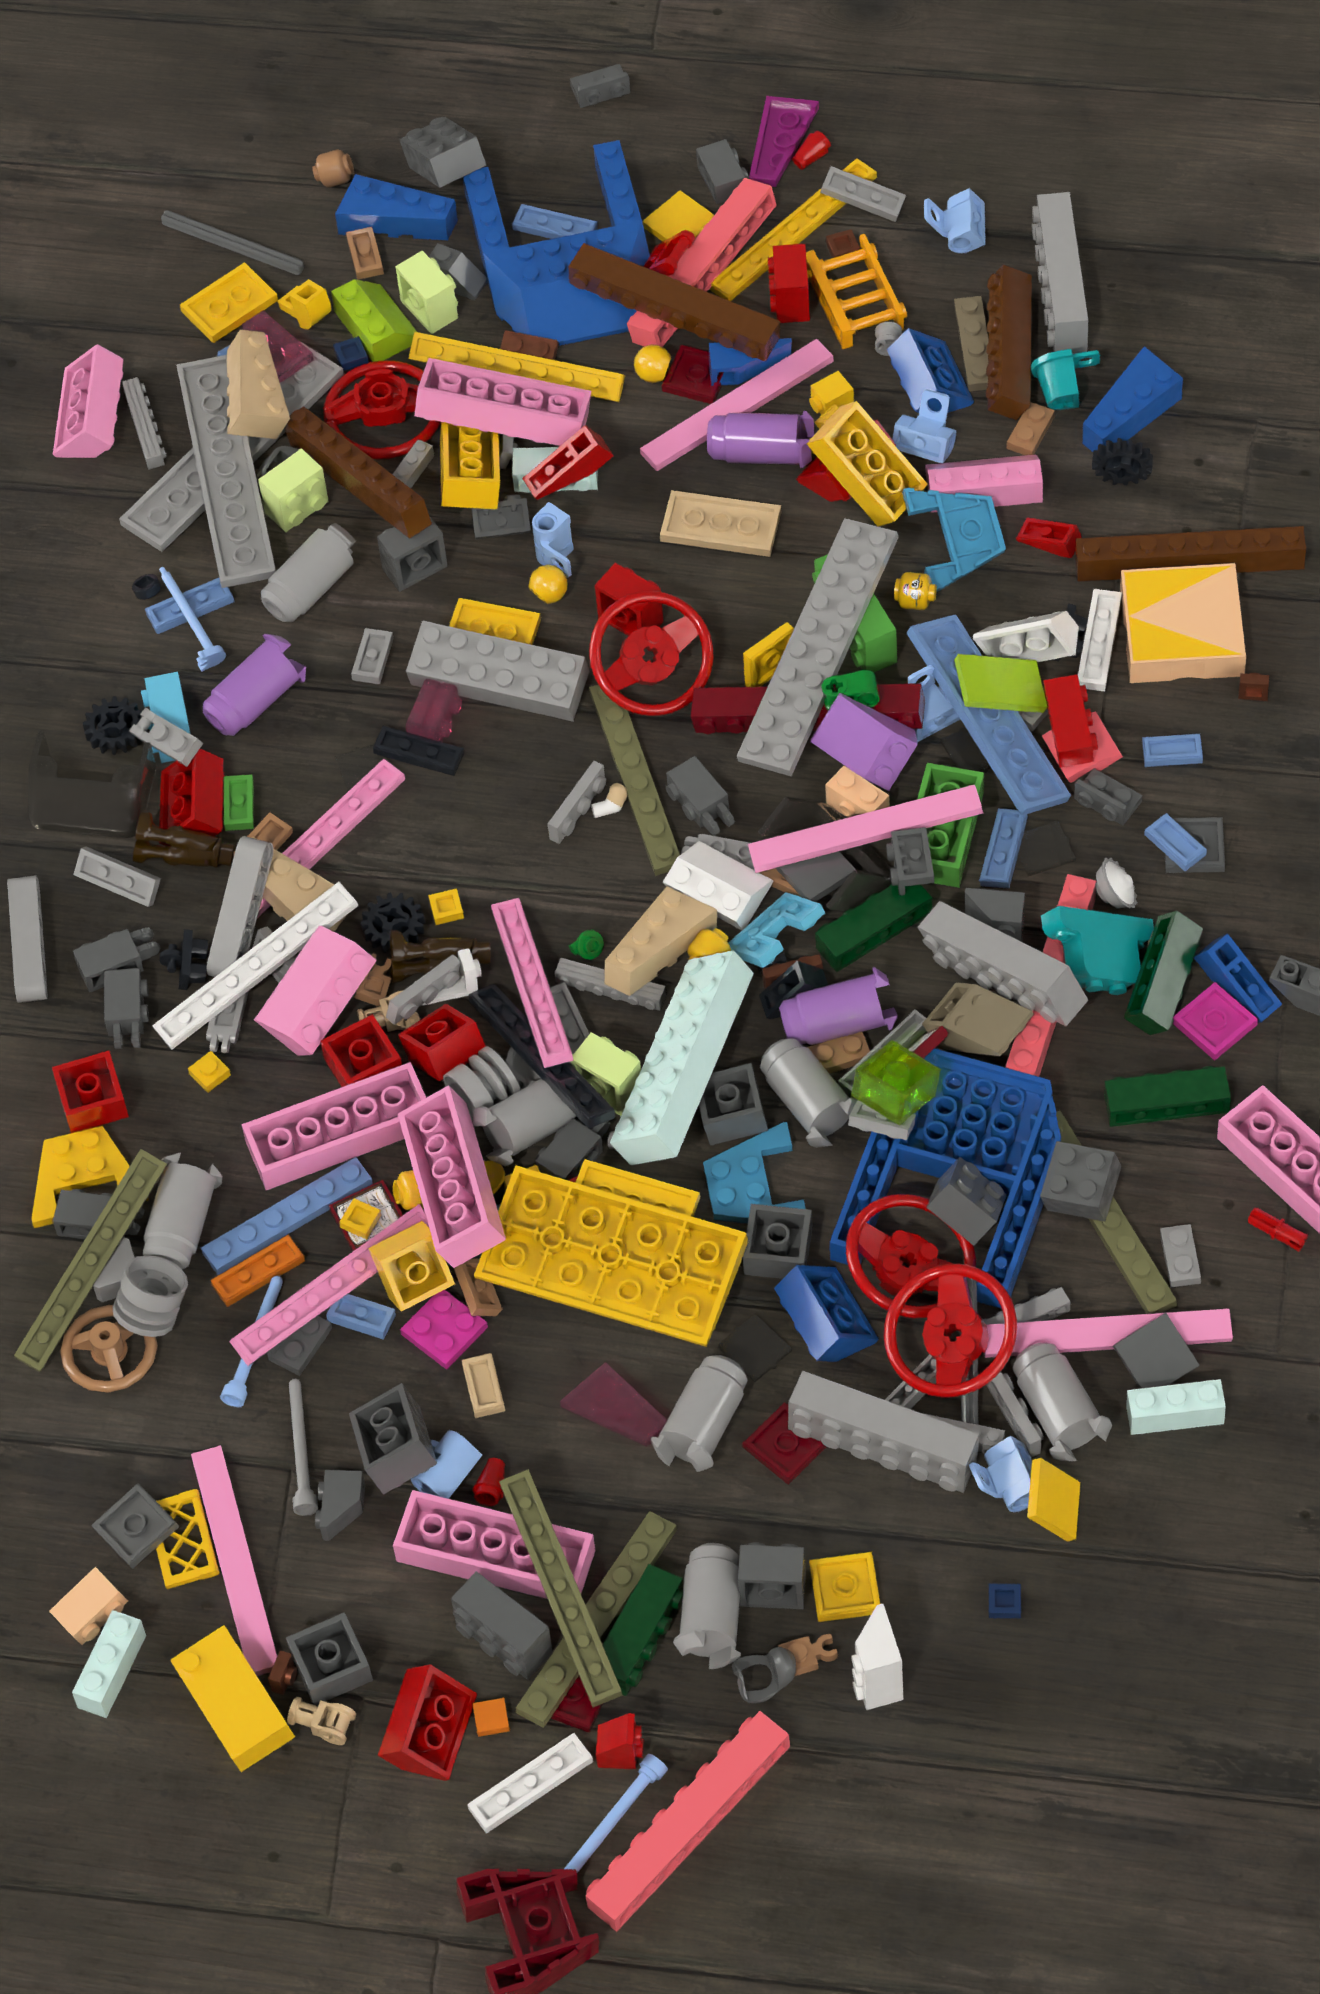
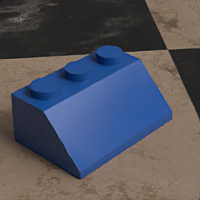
M908 328L887 348L891 358V365L897 371L901 379V386L906 390L911 400L910 405L917 413H919L922 393L925 389L947 394L950 397L948 413L971 406L974 403L945 341ZM930 398L928 400V407L932 411L938 412L942 409L941 402L938 399Z
M796 1265L774 1288L780 1298L781 1305L788 1311L794 1322L795 1329L802 1335L808 1346L809 1353L816 1361L837 1362L875 1344L879 1340L836 1267Z

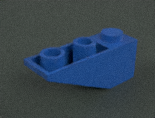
M780 338L766 361L751 358L733 348H726L719 342L709 343L711 386L717 382L719 372H724L719 382L721 386L739 385L759 375L791 355V338Z

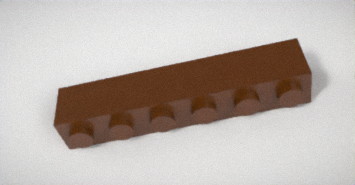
M1002 265L996 273L990 276L987 284L989 289V301L987 304V310L989 311V321L987 324L989 343L986 348L988 354L986 398H988V411L1017 420L1030 407L1032 275Z

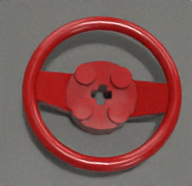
M384 360L366 363L348 371L335 382L328 392L323 410L324 422L370 458L387 459L407 454L418 439L427 442L435 434L441 421L429 420L423 431L413 439L403 444L386 448H373L355 443L347 438L337 425L361 418L363 424L368 427L387 426L404 422L407 412H415L418 385L406 383L403 377L401 379L399 376L394 375L393 372L404 373L421 381L424 372L422 369L400 361ZM365 376L359 384L356 383L354 385V390L338 398L350 383Z
M658 591L632 593L610 605L598 619L592 632L589 647L593 675L606 696L625 710L646 716L670 714L689 705L693 701L694 688H704L707 684L714 658L710 632L698 612L682 599ZM655 602L673 607L685 615L663 628L650 626L633 631L622 642L620 657L604 672L601 661L603 635L610 622L621 611L635 604ZM699 635L702 646L701 668L695 682L683 695L667 703L650 705L635 702L619 692L636 683L653 686L664 681L674 671L679 661V653ZM645 649L648 652H653V663L650 660L647 662L643 660L642 657L645 655Z
M895 1194L879 1198L864 1207L857 1214L849 1228L846 1240V1258L851 1275L861 1291L871 1301L887 1311L893 1300L876 1289L866 1277L860 1264L858 1251L873 1265V1272L876 1271V1275L881 1281V1288L894 1296L917 1274L935 1266L953 1264L938 1259L937 1247L917 1234L897 1230L892 1236H888L867 1223L871 1217L880 1211L898 1206L915 1207L935 1215L926 1208L930 1199L911 1194ZM948 1225L961 1245L964 1265L976 1267L974 1246ZM903 1262L906 1263L909 1266V1268L903 1266ZM939 1278L923 1285L912 1295L919 1292L922 1293L924 1290L938 1291ZM938 1303L927 1306L905 1304L899 1316L927 1318L928 1312L933 1308H937Z
M964 1264L939 1265L914 1276L894 1297L884 1323L885 1350L895 1372L912 1388L937 1397L966 1395L991 1382L1008 1362L1017 1337L1016 1312L1006 1289L989 1273ZM966 1277L980 1282L995 1295L1002 1308L1005 1320L1004 1338L997 1356L982 1373L966 1381L971 1365H973L972 1362L979 1358L982 1352L985 1353L987 1350L989 1334L987 1325L972 1307ZM939 1278L937 1308H933L928 1312L922 1333L927 1352L936 1360V1384L921 1379L906 1366L897 1347L896 1328L899 1315L912 1294L923 1285ZM958 1330L961 1336H956L957 1340L953 1341L950 1336L954 1331Z

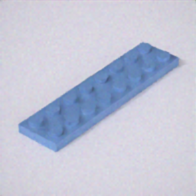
M957 615L911 626L907 631L908 637L925 664L934 667L932 675L1021 816L1066 803L1071 794L1018 711L965 707L954 659L958 654L982 655Z

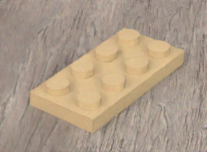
M671 490L660 532V542L770 557L781 516V505Z

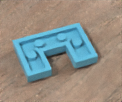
M785 892L728 942L731 951L734 950L743 961L764 968L772 963L775 957L784 950L780 941L775 939L783 928L789 925L805 931L814 926L817 920L825 914V911L820 903Z

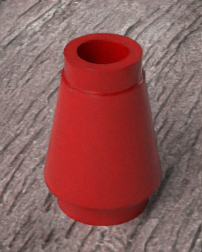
M820 131L810 133L792 158V161L799 169L804 170L826 155L831 147V143Z
M489 1458L473 1487L474 1498L482 1505L495 1506L503 1498L504 1493L499 1481L504 1479L505 1463L501 1459Z

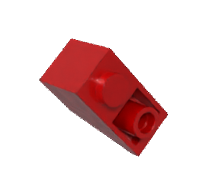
M628 1713L598 1725L596 1745L598 1768L636 1769L637 1758H643L644 1739L642 1738V1726L636 1725L635 1714Z

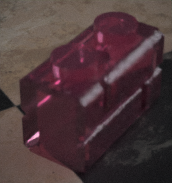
M426 679L407 720V732L442 742L444 737L448 738L452 729L453 714L458 715L462 704V699L458 696L457 687L444 682L441 684L439 681Z

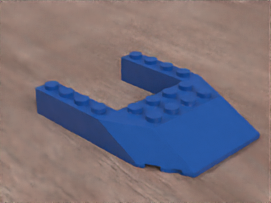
M619 140L593 145L595 168L612 227L509 248L489 168L483 167L463 176L464 192L495 312L502 321L505 320L512 327L513 332L557 340L560 346L629 331L627 322L637 310L628 309L620 303L610 299H603L585 289L576 288L569 283L568 268L583 243L640 266H644L650 257L641 215Z
M934 1048L921 1064L916 1065L897 1085H892L885 1094L881 1106L916 1114L915 1125L907 1140L893 1139L887 1135L871 1131L830 1240V1260L848 1265L846 1240L849 1228L857 1214L864 1207L879 1198L887 1196L897 1167L940 1178L961 1157L966 1162L974 1164L989 1181L999 1184L1004 1193L1007 1194L1006 1197L1008 1199L982 1270L997 1279L1011 1298L1044 1203L1040 1195L1056 1141L1061 1142L1051 1082L1045 1078ZM880 1212L871 1217L867 1223L875 1227ZM858 1251L861 1264L864 1256ZM977 1282V1302L1001 1308L995 1295L986 1286Z

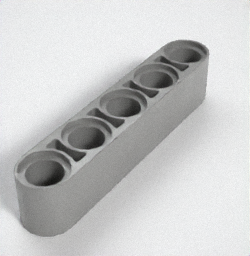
M242 836L237 844L207 962V974L209 976L216 977L249 951L273 857V844L270 842Z
M35 875L7 879L14 986L17 1002L48 999L38 877Z

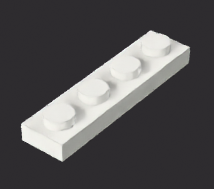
M1093 590L1078 671L1080 685H1085L1086 689L1105 691L1122 592Z
M573 1733L468 1803V1809L487 1834L591 1764L593 1758L575 1733Z

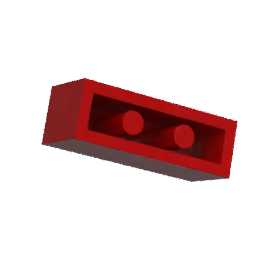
M1078 674L1043 680L1059 768L1094 762L1093 750H1098L1096 734L1089 731V726H1093L1091 710L1084 707V702H1088L1086 686L1080 685Z

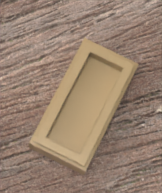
M492 1353L461 1360L475 1418L504 1412L505 1406Z

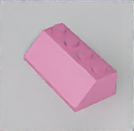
M98 344L65 367L53 448V456L96 458L104 451H108L114 443L115 438L113 434L117 421V404L120 399L119 389L123 377V358Z
M1037 455L925 465L928 490L953 495L955 493L991 496L994 507L1043 502V479L1040 459Z
M318 926L254 1021L297 1056L312 1055L377 960L354 941L323 926Z

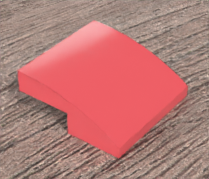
M1096 711L1091 713L1093 726H1089L1090 733L1096 734L1098 750H1093L1094 762L1061 767L1062 772L1070 783L1094 768L1102 771L1123 757ZM1052 730L1043 734L1042 737L1058 763Z

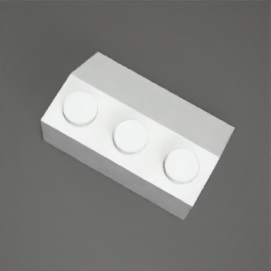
M1067 611L1054 612L1043 616L1029 617L1023 620L988 626L973 634V640L985 655L989 657L1042 662L1075 655L1079 626Z
M700 841L677 857L663 881L665 886L717 909L718 918L740 930L747 927L774 882L772 879L759 872L755 873V870Z
M879 1604L874 1609L855 1642L856 1654L851 1656L854 1667L852 1669L854 1692L858 1701L863 1699L866 1710L903 1700L902 1659L884 1604Z

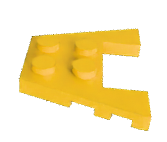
M103 1126L44 1140L31 1218L34 1228L53 1224L57 1206L55 1195L60 1194L61 1190L83 1189L112 1181H117V1186L119 1185L130 1166Z

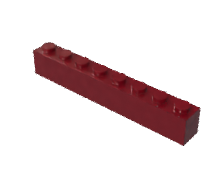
M877 684L879 702L874 707H871L872 709L912 729H923L925 697L921 684ZM833 685L834 691H836V685ZM768 687L694 688L691 719L695 732L704 734L715 732L738 734L748 732ZM823 705L812 731L818 729L828 710H826L825 705Z

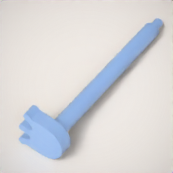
M161 567L159 569L162 574L161 578L204 650L198 651L199 657L196 659L201 672L220 664L226 657L223 648L219 645L213 646L172 575L164 567Z

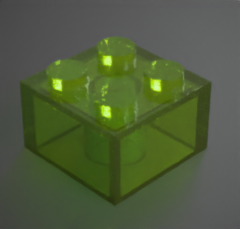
M891 1040L856 1068L851 1096L896 1124L901 1125L935 1097L941 1069L894 1040Z

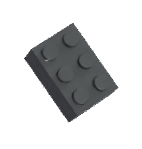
M447 117L433 119L430 125L421 129L410 130L406 134L407 136L399 139L409 168L439 188L486 166L477 136Z
M403 1383L349 1413L364 1469L383 1494L398 1488L406 1481L438 1464L421 1408Z
M477 1571L451 1598L456 1629L467 1639L473 1637L480 1643L479 1646L490 1657L496 1655L504 1661V1666L513 1675L518 1676L520 1674L529 1680L553 1653L549 1627Z

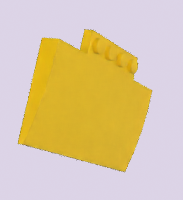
M584 1159L576 1183L515 1165L498 1210L506 1240L482 1253L474 1277L707 1347L748 1244V1237L746 1232L693 1217L701 1197L699 1192L586 1159Z

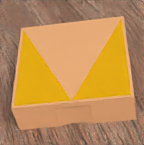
M1235 563L1121 570L1120 592H1122L1123 622L1127 630L1126 651L1130 683L1171 681L1187 677L1202 679L1240 677V673H1245L1246 652Z

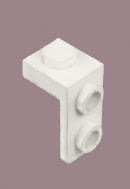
M469 948L458 951V959L461 961L457 982L452 987H445L439 991L435 999L428 1004L468 996L470 993L478 990L477 977L481 976V968L478 959L473 960Z

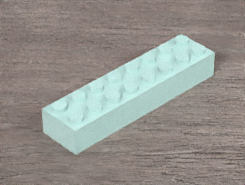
M734 950L690 959L684 967L683 974L675 988L674 995L665 1011L664 1018L655 1034V1039L649 1053L646 1055L643 1067L635 1081L634 1088L625 1104L624 1111L610 1141V1144L630 1165L674 1158L679 1153L754 974Z

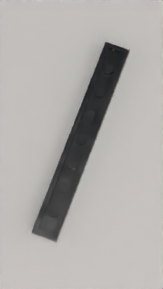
M495 984L469 994V1002L539 1077L552 1088L556 1095L588 1129L615 1118L613 1107L570 1062L544 1068L528 1018Z

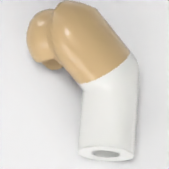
M620 783L612 784L605 801L591 804L594 818L613 814L621 810L627 798V789L624 785Z

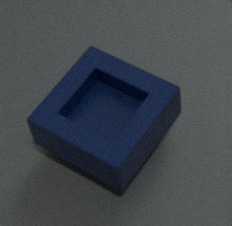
M359 336L333 344L334 352L343 371L369 363Z
M989 1584V1618H1021V1584Z

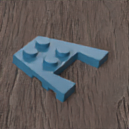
M914 488L903 489L902 494L908 516L934 510L938 512L951 562L929 566L924 570V573L930 576L932 584L937 585V592L1005 552L1006 546L991 496L955 493L953 495L939 493V491L934 490L924 492L915 491Z
M783 1122L703 1162L714 1220L748 1224L751 1204L806 1209L804 1200L773 1205L762 1156L792 1151L787 1122Z

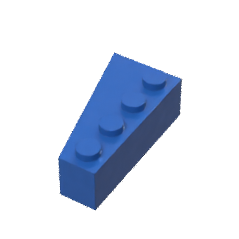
M355 174L335 213L339 235H346V232L372 227L374 233L388 234V237L399 238L401 235H412L413 239L448 240L458 221L455 199Z
M1143 347L1084 421L1082 444L1093 452L1098 450L1099 444L1106 446V440L1116 443L1117 439L1121 438L1122 441H1127L1182 399L1183 378L1146 347Z

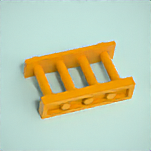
M865 234L860 235V250L823 261V259H818L814 250L806 252L808 279L842 349L853 347V335L856 334L857 330L893 319L895 323L901 326L903 331L904 318H907L903 302H898L877 260L876 247L874 243H869ZM864 260L868 270L834 281L826 276L827 271ZM870 280H874L878 290L846 300L838 299L836 296V291ZM879 300H884L888 308L887 310L856 320L847 319L845 315L848 310Z

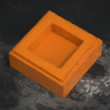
M504 1698L473 1703L478 1737L510 1732Z

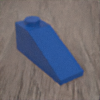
M1229 934L1214 939L1193 957L1211 981L1216 982L1258 1019L1259 1023L1282 1005Z

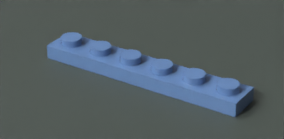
M357 1157L201 1247L202 1253L217 1275H220L329 1210L330 1204L372 1185V1178Z

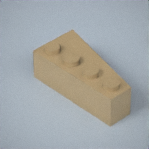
M239 330L227 349V377L229 378V385L227 387V396H229L227 417H230L227 434L277 439L290 420V416L265 332Z
M273 849V857L262 899H265L273 907V911L280 917L283 916L288 921L334 886V884ZM346 916L330 927L329 930L335 932Z
M666 886L606 958L604 984L631 996L657 977V972L666 966L671 967L675 964L677 958L687 951L688 946L699 931L703 929L713 931L714 928H717V909Z

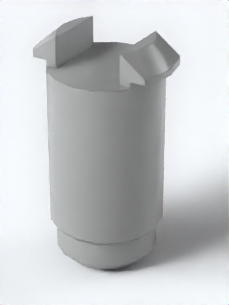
M336 523L331 524L327 531L318 528L268 579V584L261 590V600L265 608L282 622H294L300 615H304L354 564L351 556L353 551L350 547L356 542L355 539Z
M781 1039L775 1042L763 1054L760 1065L761 1071L766 1076L767 1083L808 1133L806 1140L810 1146L816 1148L832 1146V1143L826 1136L833 1134L847 1122L858 1099L849 1098L810 1049L803 1047L797 1039Z
M540 1079L490 1108L480 1106L474 1109L472 1123L473 1126L483 1127L490 1144L495 1148V1151L486 1155V1157L493 1162L508 1166L513 1163L512 1156L553 1134L559 1128L566 1126L576 1115L556 1095L552 1088L544 1080Z
M175 1153L161 1159V1161L167 1164V1167L161 1175L144 1234L145 1245L143 1255L162 1257L172 1261L181 1269H185L189 1266L192 1255L197 1251L213 1190L222 1184L223 1176L213 1163L207 1172L196 1166L178 1164L181 1153Z
M1037 1343L1024 1349L1017 1356L1013 1371L1018 1378L1017 1384L1053 1445L1049 1450L1052 1458L1059 1461H1077L1071 1450L1088 1443L1097 1435L1106 1442L1112 1428L1111 1421L1108 1417L1099 1415L1066 1356L1060 1354L1057 1347L1050 1343Z
M713 1355L704 1358L700 1367L694 1370L659 1437L651 1438L653 1448L666 1465L670 1466L674 1457L677 1456L684 1461L692 1463L697 1472L713 1466L714 1462L711 1456L743 1398V1389L748 1381L744 1369L737 1362L722 1355Z
M720 1543L702 1544L690 1553L689 1564L686 1565L680 1634L673 1641L682 1656L691 1653L697 1656L710 1657L709 1669L724 1667L741 1656V1653L735 1650L740 1604L738 1588L739 1556L733 1549Z

